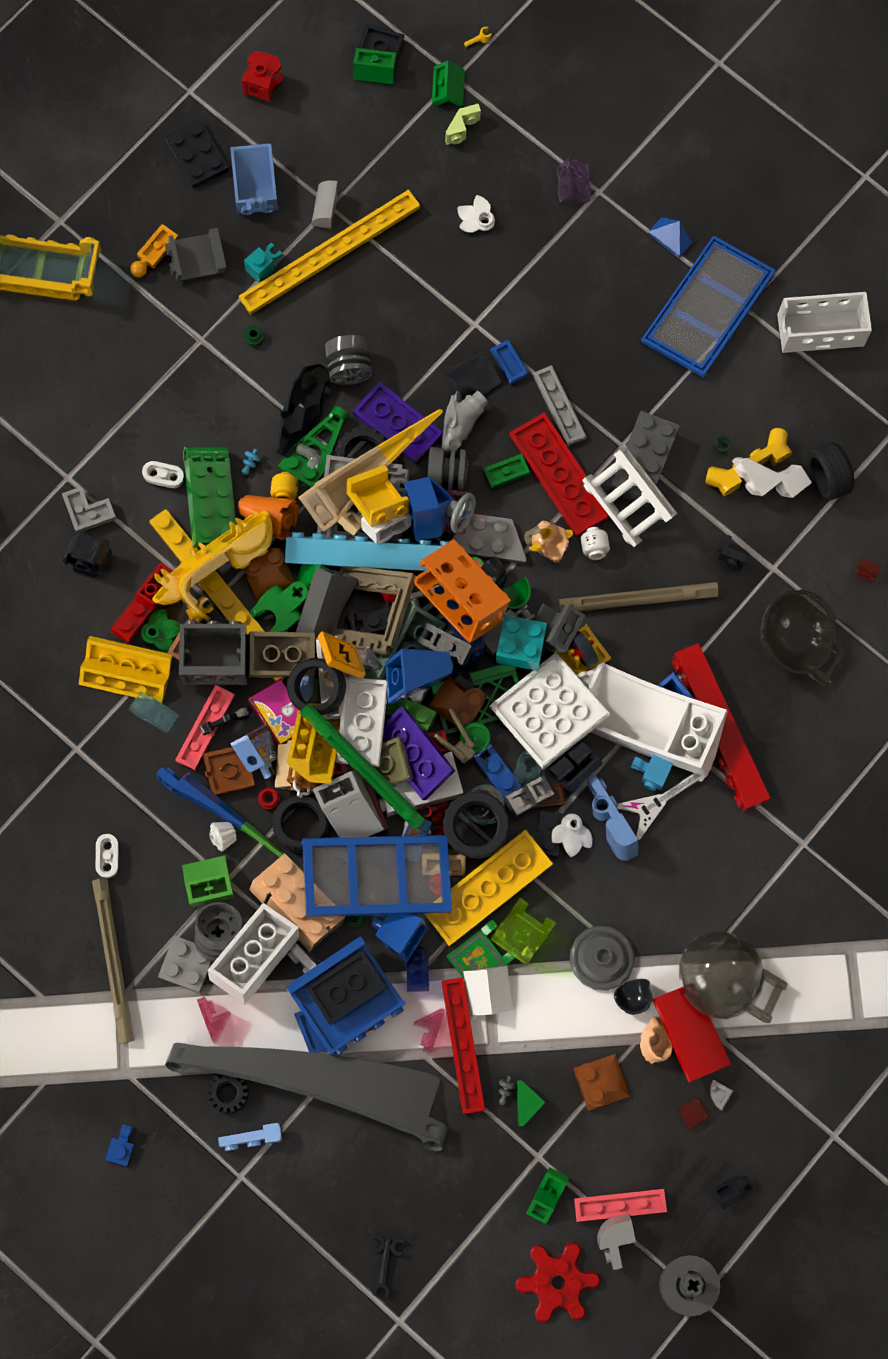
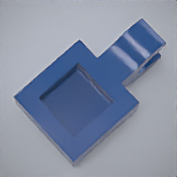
M122 1125L119 1139L112 1138L105 1160L128 1166L135 1145L129 1143L133 1129L132 1126Z

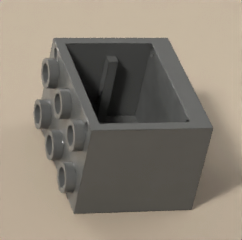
M186 621L185 624H180L179 676L183 685H248V632L246 624H242L240 621H230L229 624H220L219 621H208L207 624H199L197 621Z

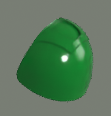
M526 577L501 589L511 600L508 609H517L524 606L531 594L530 584Z

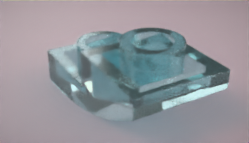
M139 692L128 709L145 722L149 721L164 733H168L179 714L143 692Z

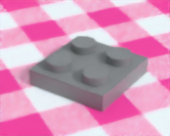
M174 936L158 978L200 993L212 961L203 958L197 952L193 942Z

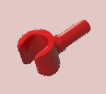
M449 801L432 807L423 805L419 810L429 809L430 813L423 816V818L430 819L434 812L450 806Z

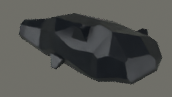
M313 364L302 368L300 374L292 383L283 411L280 412V430L276 451L287 458L291 456L302 442L300 440L314 427L322 413L326 393H332L329 385V372L321 364Z

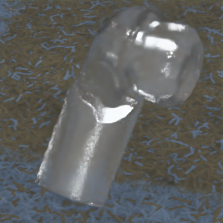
M299 443L296 453L309 459L307 467L316 470L318 464L321 463L317 451Z

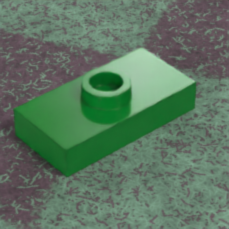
M522 454L483 468V473L490 489L530 474Z

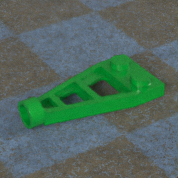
M335 406L329 416L300 440L302 442L291 456L283 458L278 465V469L294 475L300 483L308 488L313 487L314 483L321 480L325 474L327 455H332L343 424L349 414L344 409ZM323 429H327L332 433V437L327 445L316 440V437ZM314 445L322 451L317 464H312L301 456L302 452L309 446Z

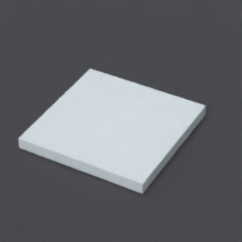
M556 652L539 665L538 671L533 670L489 706L543 770L611 716Z

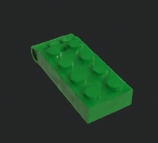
M184 447L183 459L193 548H200L198 543L206 546L230 530V522L236 525L227 447Z

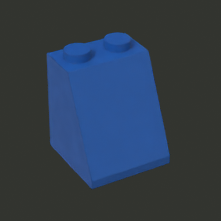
M401 649L387 660L385 668L388 704H394L433 687L450 675L453 670L450 652Z

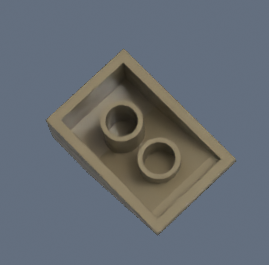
M250 631L248 634L247 677H289L290 672L299 662L308 658H315V633ZM315 668L308 671L303 677L315 676Z

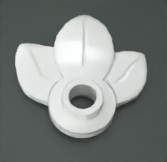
M476 195L473 206L458 207L459 217L463 220L460 224V229L473 233L478 230L488 231L493 228L495 218L490 213L489 202L483 197ZM487 220L488 223L484 224L481 221Z
M568 814L562 819L561 824L553 829L552 843H563L567 854L573 857L580 851L582 846L585 848L592 847V835L589 829L583 826L582 820L578 815ZM571 821L575 823V828L571 827Z

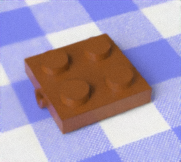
M233 747L203 754L207 770L205 771L206 780H209L211 792L216 796L255 787L252 772L247 771Z

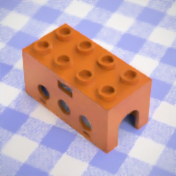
M454 539L421 560L420 566H426L428 569L416 576L413 583L469 644L502 622L511 600L494 583V580L480 568L478 562L466 553L464 547L459 545ZM436 585L442 586L445 592L441 595L436 594L433 591V587ZM455 601L458 603L459 608L452 610L448 608L447 602ZM469 616L473 623L465 625L462 623L461 617Z

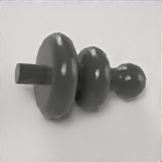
M508 1076L507 1080H499V1085L504 1087L499 1089V1093L502 1095L499 1099V1104L502 1106L507 1104V1097L513 1095L510 1089L514 1090L517 1088V1084L511 1081L512 1076Z

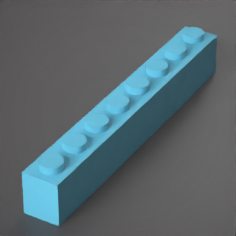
M291 532V535L286 537L285 563L426 571L428 569L426 566H420L421 560L450 541L440 540V544L431 543L429 539L420 540L418 543L410 542L409 538H398L397 541H389L388 539L383 543L376 544L373 540H368V536L356 535L355 539L346 538L347 535L334 534V538L325 537L323 533H313V536H304L303 532Z

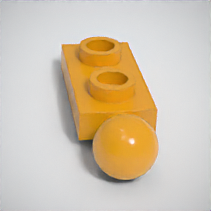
M162 224L137 253L140 261L132 263L130 267L131 273L135 277H142L147 272V265L154 269L167 254L165 243H168L169 236L173 235L174 240L179 239V236Z

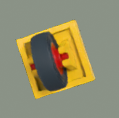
M587 624L577 631L567 652H556L576 675L583 671L586 673L597 668L596 665L603 662L606 664L611 660V657Z

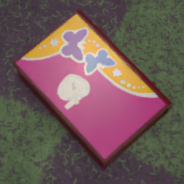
M282 679L277 680L247 700L262 725L267 724L277 748L278 745L287 744L288 740H292L298 709L291 703L288 697L287 687Z

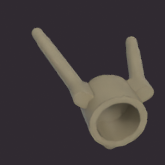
M450 708L449 712L466 742L460 741L453 746L438 734H435L433 738L451 751L462 763H466L475 754V750L472 748L475 743L469 738L454 710Z

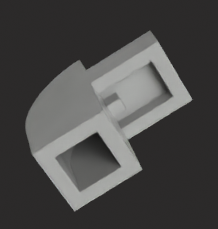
M629 1214L608 1219L598 1231L597 1242L600 1250L605 1249L606 1262L612 1264L613 1270L622 1268L618 1246L636 1242Z

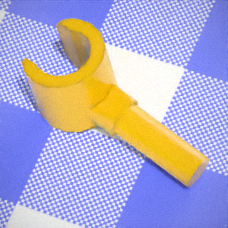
M481 28L478 36L464 42L465 47L479 41L482 43L489 42L492 34L484 35L488 32L489 28Z

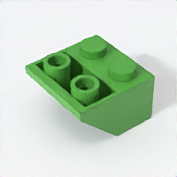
M225 855L182 865L191 908L234 899Z

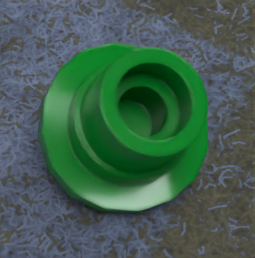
M481 723L466 725L464 729L469 738L475 743L472 747L475 752L485 750L490 742L488 728ZM460 734V741L465 743L463 735Z

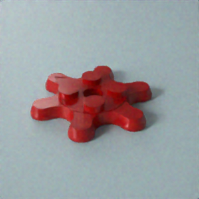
M568 1243L564 1248V1252L559 1257L550 1256L542 1245L533 1246L530 1255L536 1263V1272L532 1276L519 1277L516 1281L518 1292L524 1294L534 1293L538 1296L539 1305L535 1311V1317L541 1323L548 1322L552 1317V1313L557 1308L566 1309L574 1320L583 1319L586 1315V1309L580 1302V1293L587 1288L594 1289L600 1284L601 1279L598 1273L594 1271L582 1272L578 1269L577 1259L581 1254V1248L577 1243ZM555 1276H562L564 1278L565 1284L563 1288L555 1289L552 1286V1279Z

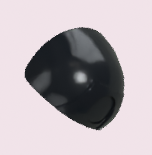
M497 557L489 559L480 567L494 580V583L500 589L505 585L507 580L506 569Z
M647 979L629 981L618 987L614 992V1000L618 1007L631 1015L647 1011L653 999L652 987Z

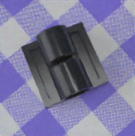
M580 740L546 767L544 771L550 778L570 792H573L603 763Z

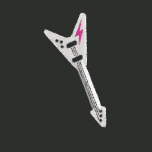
M693 773L663 794L619 803L616 809L639 814L640 821L636 837L640 840L668 800L698 780L702 782L705 776Z

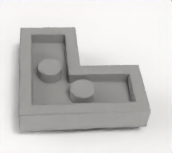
M82 486L62 493L76 534L78 531H86L116 520L109 498L88 505Z

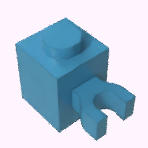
M655 755L652 756L649 763L635 757L630 768L644 773L641 780L644 783V787L652 791H656V789L661 791L673 763Z

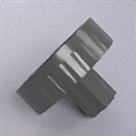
M686 1255L673 1259L665 1266L660 1276L659 1289L664 1303L672 1311L683 1316H699L709 1311L717 1302L720 1294V1282L715 1268L709 1262L698 1256ZM689 1281H696L697 1284L694 1286L695 1288L692 1290H688L687 1287L689 1286Z

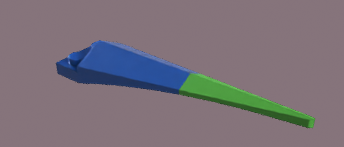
M161 767L156 773V779L172 793L209 810L260 842L279 858L284 854L283 851L189 772L179 781L177 780L178 775L170 768L165 770ZM294 862L304 872V869Z

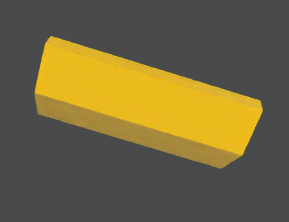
M89 636L86 657L80 668L79 685L162 704L171 673L173 655Z
M298 710L287 764L309 782L331 784L337 751ZM340 719L328 720L339 732Z

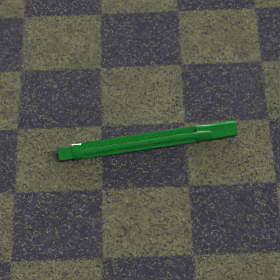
M310 703L299 712L348 764L414 829L418 828L425 821L416 809Z

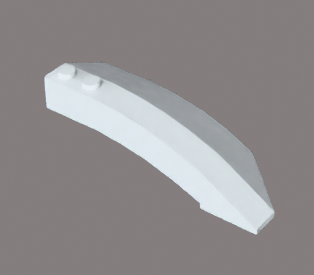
M604 662L596 665L597 668L586 673L583 671L576 675L611 715L593 729L591 733L648 757L658 756L673 763V766L707 777L717 753L728 712L726 709L656 686L609 666Z

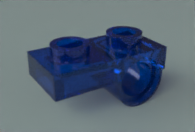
M416 947L406 963L407 992H429L428 947Z

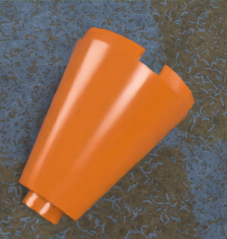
M246 495L238 503L240 515L245 518L256 512L267 511L272 521V536L282 541L286 540L287 535H291V532L288 531L291 526H296L299 516V505L295 504L297 501L293 499Z

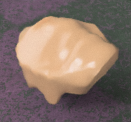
M653 1016L650 1019V1023L644 1028L640 1042L642 1055L651 1064L667 1060L671 1056L673 1049L661 1019Z

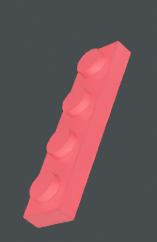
M215 685L175 759L177 763L196 771L203 758V754L206 752L219 726L215 727L213 732L204 736L199 726L208 721L212 723L224 716L235 698V694Z
M664 1189L574 1199L576 1222L608 1219L625 1214L636 1216L667 1212Z

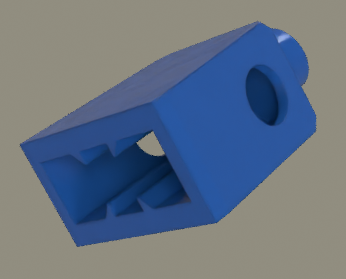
M409 914L387 915L386 919L376 916L372 922V928L378 930L376 937L379 942L406 963L429 929L422 918Z

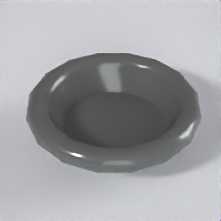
M597 925L584 930L576 937L570 949V965L574 975L583 985L594 990L608 991L620 987L630 977L634 968L635 952L630 940L621 931L611 926Z

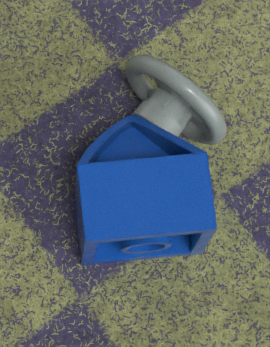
M430 477L404 482L405 496L409 498L411 527L416 541L440 537L450 517L451 529L454 533H460L467 527L473 516L476 504L475 496L472 493H467L459 501H455L443 487Z

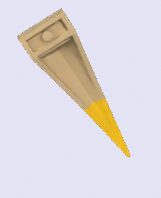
M439 409L349 462L314 483L313 487L298 498L320 529L324 532L330 528L354 504L347 495L348 478L382 465L388 467L442 414L443 410Z

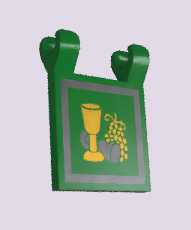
M494 920L488 922L483 928L446 956L463 979V971L506 966L519 956L517 949L512 948L502 957L487 938L498 927Z

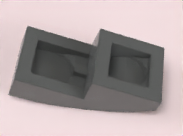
M543 775L526 784L523 788L507 795L504 801L515 818L547 800L555 793Z

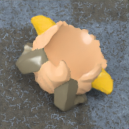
M543 520L537 526L525 532L524 539L526 544L531 546L529 548L531 551H537L542 556L556 563L562 560L564 552L568 547V538L573 536V531L565 530L557 526L553 521Z

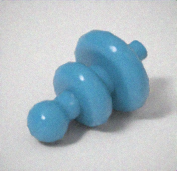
M255 448L252 453L249 451L245 452V456L249 458L248 460H243L245 468L242 469L243 475L249 474L250 467H256V464L253 463L254 461H261V458L256 455L258 450Z

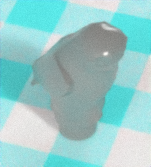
M456 391L455 395H451L445 414L441 448H444L446 453L451 454L452 449H455V454L457 453L458 448L462 444L461 442L467 439L476 419L480 417L484 407L489 403L479 391H476L472 396L467 395L463 401L462 395L458 391Z

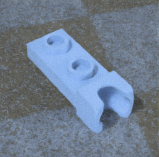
M279 1123L263 1125V1130L218 1138L219 1147H225V1151L239 1149L238 1145L246 1143L248 1147L259 1146L263 1140H265L266 1144L283 1141Z

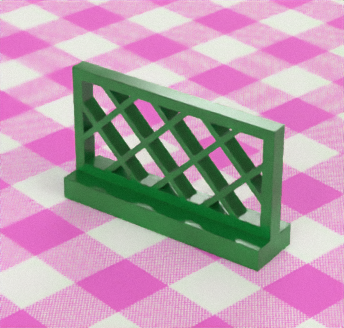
M503 664L470 673L474 686L479 685L478 689H481L484 683H490L495 686L491 697H486L488 702L484 710H479L481 715L478 721L472 723L485 724L499 720L497 716L486 713V709L490 702L496 701L492 698L498 688L504 692L508 691L500 686L503 678L512 676L514 685L519 682L516 667ZM500 679L499 682H498V684L492 682V681H495V680ZM444 681L430 687L434 697ZM483 715L489 717L486 719H482ZM440 716L446 735L460 731L458 727L448 729L446 719Z

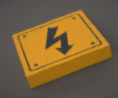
M323 631L318 635V640L328 666L359 679L365 676L366 673L356 645Z

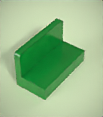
M356 48L353 63V79L393 84L396 53Z
M449 60L434 66L433 104L438 106L450 101L457 106L463 105L465 70Z

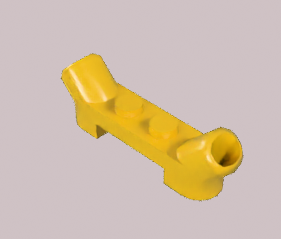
M781 428L772 429L769 434L767 447L763 450L760 448L756 449L750 454L748 459L760 465L770 461L773 467L786 460L792 454V451L787 446V431ZM733 464V468L730 470L713 466L708 468L705 483L707 486L719 488L722 495L726 496L737 490L742 480L735 472V465Z

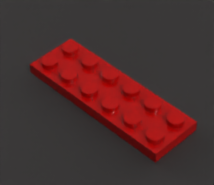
M545 412L509 432L513 443L523 455L528 466L569 529L573 531L575 538L586 532L588 528L594 527L610 518L595 496L585 489V483L582 480L587 477Z

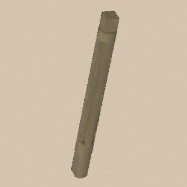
M713 582L559 599V609L562 612L565 604H571L579 611L718 597V584Z
M99 878L92 881L113 1000L119 1044H125L135 1040L122 974L107 878Z

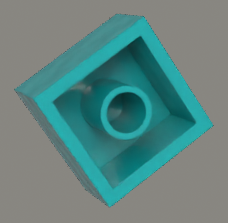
M504 615L496 663L538 671L547 623Z

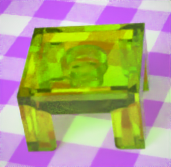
M519 898L510 914L499 925L491 940L528 965L551 933L556 922L547 917L544 923L541 924L525 912L529 904L522 898Z

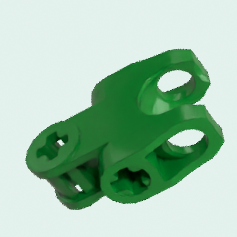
M294 582L285 590L280 585H276L261 596L249 614L252 618L258 619L265 613L272 611L276 616V623L269 632H291L298 627L302 614L300 610L304 608L310 585ZM300 589L303 590V591L301 592L302 595H303L302 597H299V595H300L299 590H300Z

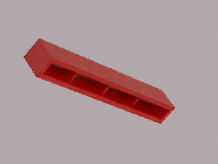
M699 643L676 652L672 660L673 668L676 672L680 673L682 677L681 682L695 700L728 711L717 749L718 757H716L720 769L724 768L728 787L730 789L733 788L736 794L734 796L738 808L742 807L743 812L767 803L770 800V796Z

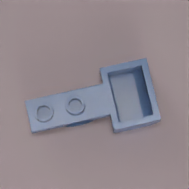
M595 773L591 774L587 778V785L595 797L592 802L593 815L597 820H608L606 822V840L620 860L627 861L638 856V839L622 813L619 814L616 809L618 807L617 802L612 795L608 796L605 791L607 787L603 779H598ZM599 805H605L608 807L604 811H600L597 809Z

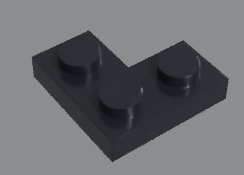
M540 811L538 832H527L546 856L558 857L559 843H552V831L561 824L562 813ZM517 830L516 837L523 831Z

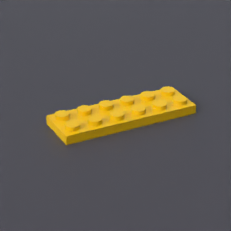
M524 830L451 888V913L425 914V916L446 943L451 946L550 868L553 863L530 834ZM441 897L433 903H442Z

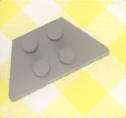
M473 514L467 527L462 532L456 533L451 541L454 539L459 545L463 546L466 553L471 557L485 559L497 557L500 561L526 564V556L512 519Z

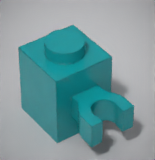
M272 243L267 246L265 252L258 247L244 260L245 270L258 283L265 280L275 271L274 261L279 260L283 256L280 250L276 254L271 253L275 249Z

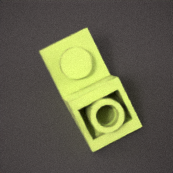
M479 104L458 110L446 131V145L451 143L459 144L466 140L465 124L472 125L480 120L481 110Z

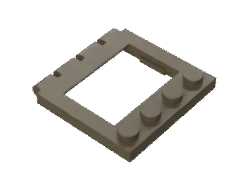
M341 566L340 572L358 578L354 589L395 594L396 599L390 610L385 635L337 628L339 618L330 635L338 636L339 639L356 645L357 649L364 652L389 655L391 648L395 649L416 576L413 573Z

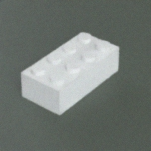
M263 903L208 969L209 980L245 1005L300 938L299 927Z

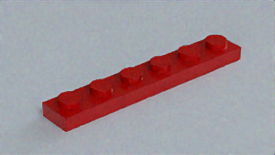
M462 977L443 980L441 984L462 1114L485 1111L464 979Z

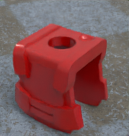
M254 51L248 57L247 64L249 66L242 78V91L245 95H251L270 102L272 91L275 86H279L284 78L280 72L282 65L279 58L268 53Z

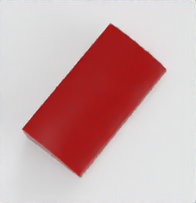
M695 982L652 999L688 1083L731 1065Z

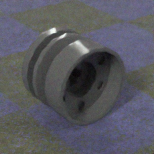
M345 335L333 338L325 344L327 361L330 362L328 364L329 378L332 383L351 385L370 379L372 367H370L371 360L368 358V339L359 335Z
M430 447L428 477L437 482L441 487L443 483H447L449 493H452L453 484H458L457 494H462L467 483L468 460L466 450L461 449L460 459H455V449H452L450 458H445L444 448Z
M215 902L207 904L197 914L194 945L197 952L203 958L215 961L241 930L242 918L233 906L227 903Z

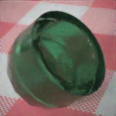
M725 435L717 437L714 443L716 450L721 453L727 452L731 448L730 438ZM719 441L723 444L728 445V447L725 448L723 446L718 445L717 443Z

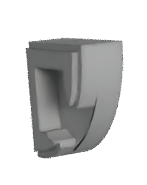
M713 1080L710 1086V1096L714 1105L722 1111L733 1091Z

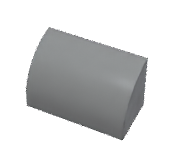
M324 181L318 185L312 226L332 229L338 196V181Z

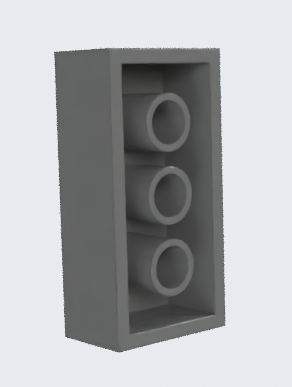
M640 411L626 447L657 486L680 425ZM621 468L615 473L609 493L629 479V474L625 469ZM634 485L620 497L634 502L642 496V491L638 486ZM646 502L644 506L648 507L650 503Z

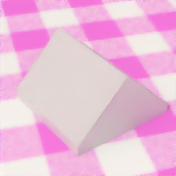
M507 966L463 971L469 1016L492 1015L513 1010Z

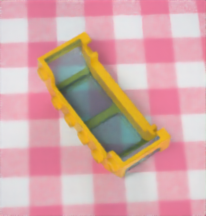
M10 234L6 236L0 235V290L68 300L80 299V294L91 296L94 291L93 281L98 256L101 253L100 243L91 237L80 240L78 246L74 243H68L67 245L59 244L53 240H48L47 242L38 241L32 237L23 239Z

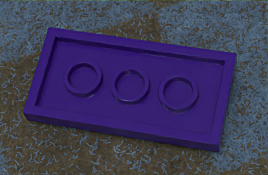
M380 381L352 411L353 415L368 427L377 430L379 434L382 433L385 436V440L390 439L425 418ZM431 423L402 454L417 465L430 450V447H433L443 436V432Z
M401 706L384 723L382 743L397 737L403 738V744L405 745L413 779L408 780V783L422 800H427L456 770L406 707Z

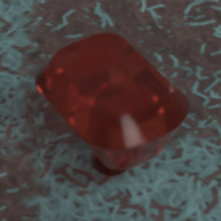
M442 810L437 811L429 818V821L443 826L442 820L445 818V812Z

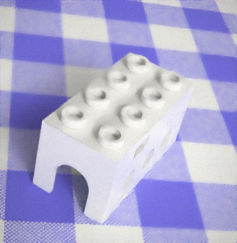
M866 292L784 298L777 314L782 353L864 347L872 331Z

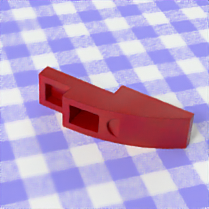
M159 563L136 592L134 600L111 627V633L127 643L131 641L138 631H141L142 627L149 621L150 615L160 605L152 600L162 587L156 581L155 574H158L161 578L163 577L162 569L169 573L173 571L162 563Z

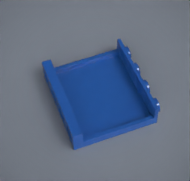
M361 936L286 986V989L330 1055L335 1053L339 1056L348 1049L347 1044L353 1040L355 1043H358L367 1036L366 1031L371 1028L375 1031L385 1024L384 1019L390 1015L394 1018L404 1011L402 1007L406 1004L366 947V943ZM360 951H363L387 989L330 1026L306 987Z

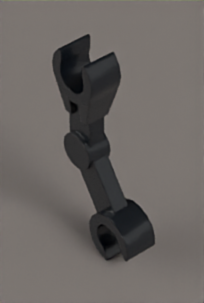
M246 706L233 714H225L212 723L211 721L205 722L199 727L205 736L213 732L217 726L229 723L232 720H245L249 718L248 715L253 713L249 706Z

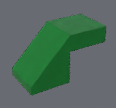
M549 1167L526 1214L546 1224L570 1177Z

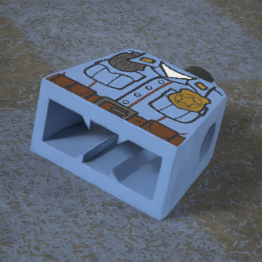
M267 724L230 743L247 771L252 772L259 768L264 779L276 774L271 761L277 759L278 750Z

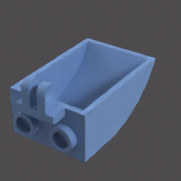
M271 143L230 147L237 214L250 215L253 212L271 213L274 210H278Z

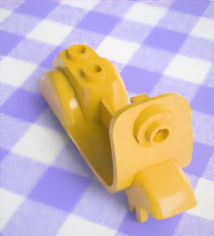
M267 511L256 512L243 521L235 518L238 523L237 525L230 522V530L206 546L198 543L201 549L196 553L190 549L189 553L191 556L184 560L174 571L169 573L162 569L163 577L161 578L158 574H155L156 581L162 587L152 600L162 605L173 604L182 600L187 604L188 609L186 613L192 621L200 622L203 619L209 621L211 618L204 613L213 611V606L209 605L207 608H203V603L208 598L203 596L197 601L190 594L189 589L228 561L233 568L243 569L256 556L260 557L266 554L273 534L269 513Z

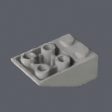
M355 770L333 779L331 784L325 783L313 789L322 811L340 838L369 837L384 830V826L363 779Z

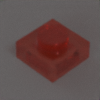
M862 558L855 571L862 578L874 581L881 567Z
M697 1098L677 1109L688 1129L708 1117Z

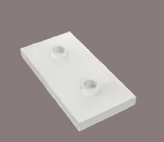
M345 677L346 694L342 702L339 733L373 767H380L388 696L386 680ZM337 752L336 763L348 764V762Z

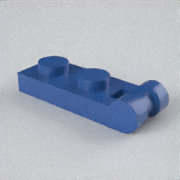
M490 742L485 750L475 752L472 756L503 800L507 795L522 787ZM487 752L490 757L483 760L481 755Z

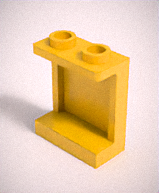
M385 465L347 479V495L371 527L409 513V498L407 496L402 498L388 479L389 470Z

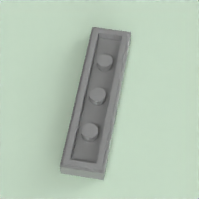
M551 365L534 372L533 377L566 446L569 447L586 440L584 430L553 366Z

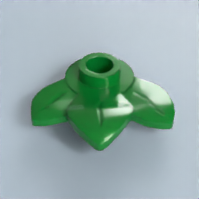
M166 609L157 610L150 615L148 623L142 627L140 632L141 638L148 644H154L161 651H169L173 644L172 639L180 632V623L168 620ZM148 630H153L155 636H150Z

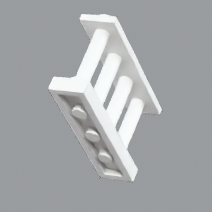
M624 447L614 454L617 458L614 464L596 478L590 474L582 481L585 483V489L595 496L621 530L624 540L634 547L642 541L638 535L659 519L667 522L677 512L627 447ZM621 468L625 469L629 474V479L607 495L600 485ZM632 486H638L642 491V496L620 512L613 501ZM646 502L651 503L655 508V512L633 529L626 518Z

